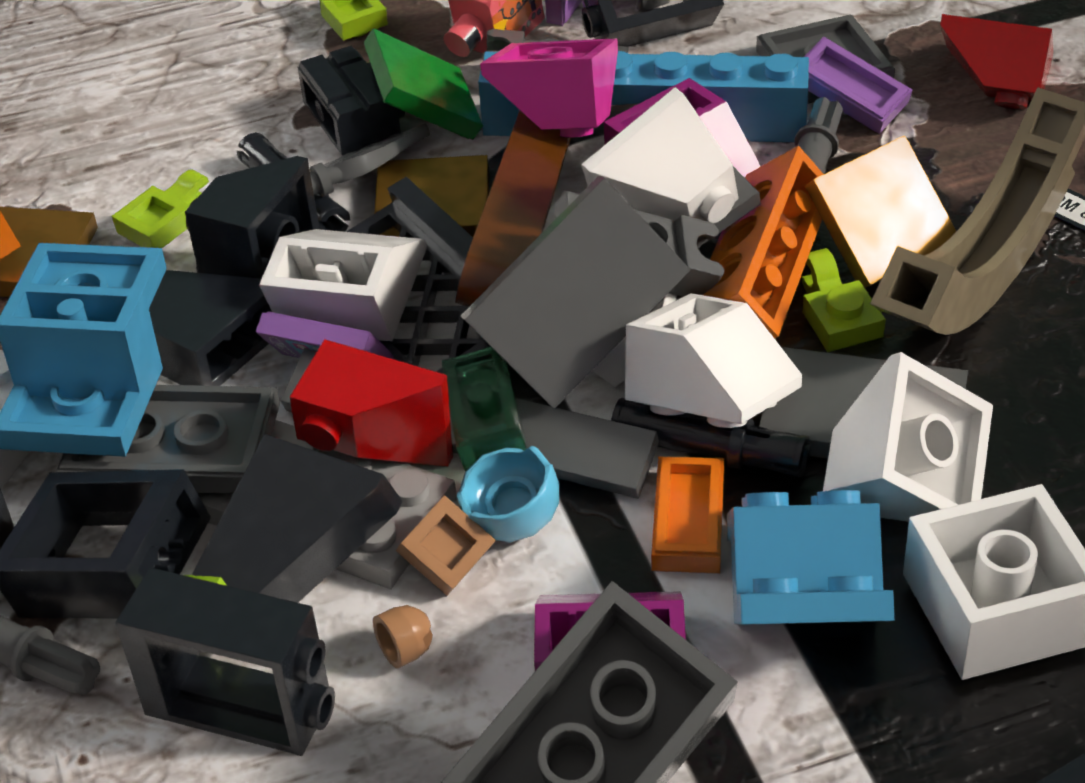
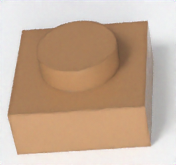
M444 495L400 543L396 552L448 596L496 540Z

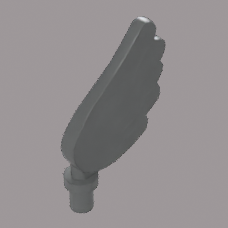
M421 124L405 132L390 135L379 142L368 145L358 151L347 153L326 164L320 162L310 166L314 195L319 193L324 197L333 193V184L343 183L362 176L391 160L409 146L430 136L427 124Z

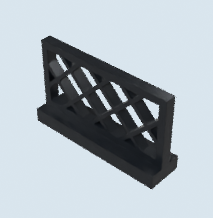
M404 177L387 188L392 203L347 232L380 235L394 226L400 232L399 237L425 239L427 248L422 261L432 262L429 275H416L411 291H424L421 306H405L399 322L416 323L412 339L379 341L391 352L394 360L414 366H419L421 355H449L448 363L436 372L447 375L448 382L457 384L499 355L484 339H467L470 325L461 315L469 307L463 305L434 306L437 291H457L473 237L410 179ZM429 323H457L454 338L425 339Z

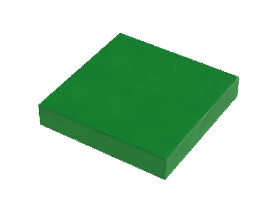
M373 28L364 41V45L384 103L464 138L473 140L483 127V124L461 69Z

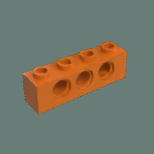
M799 145L746 174V180L759 192L761 204L721 232L710 260L720 263L724 268V274L712 289L703 294L704 296L747 303L773 338L778 337L822 222V217L805 185L823 175V173Z

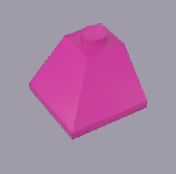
M615 38L511 43L480 63L481 75L541 130L560 129V136L562 137L588 136L593 134L594 128H597L610 116L618 41Z

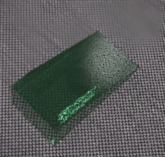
M492 347L442 360L443 373L447 375L449 407L456 448L464 470L466 471L485 453L506 447L526 450L528 448L508 363Z

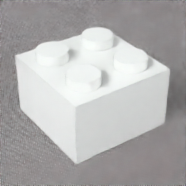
M1042 484L909 517L903 575L962 680L1085 648V549Z

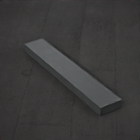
M304 348L280 400L288 412H292L290 395L316 354V350ZM448 382L453 453L478 459L482 454L506 447L526 450L530 446H535L548 462L553 465L557 479L639 499L659 444L657 431L560 408L554 409L551 406Z

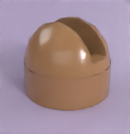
M404 605L393 607L373 617L375 637L384 656L393 667L401 668L419 659L429 650L433 638L430 630L431 623L427 614L420 609Z

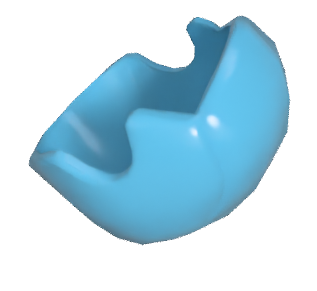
M530 446L526 450L506 447L482 454L465 471L456 497L460 509L495 540L511 543L534 536L552 520L559 505V482L553 465L548 462L537 447Z

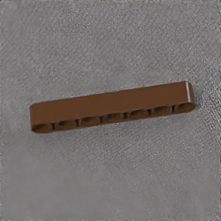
M519 110L464 263L455 303L470 307L543 233L571 137L560 136V129L541 130L521 110Z

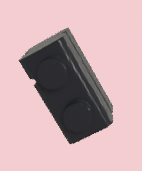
M352 45L330 52L327 58L319 55L300 61L297 68L303 102L342 156L401 132L399 119L405 116V111L384 103L371 63L366 62Z

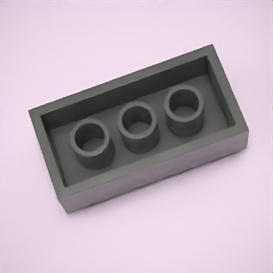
M611 581L441 783H668L734 702L738 681Z

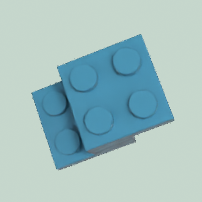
M38 243L0 315V342L14 384L0 412V449L126 457L163 369L149 312V307L167 269L162 248Z
M859 490L817 492V496L810 497L811 505H789L788 493L764 492L745 494V498H741L742 507H733L727 513V540L731 541L734 624L895 621L893 590H883L880 503H861Z

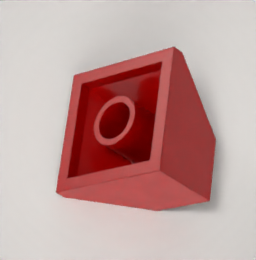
M942 14L940 26L947 48L984 94L989 97H995V105L1010 109H1027L1028 102L1031 103L1037 88L1045 89L1054 53L1052 29Z
M323 340L290 395L297 439L305 441L310 446L322 451L334 450L357 458L448 467L453 458L447 375L330 340Z

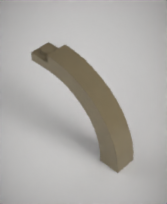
M1038 87L1000 168L967 220L948 241L925 256L897 246L870 304L879 311L944 335L958 333L968 328L992 308L1021 272L1036 249L1075 175L1072 165L1085 139V102Z

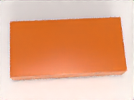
M658 456L651 551L652 571L720 574L724 458Z

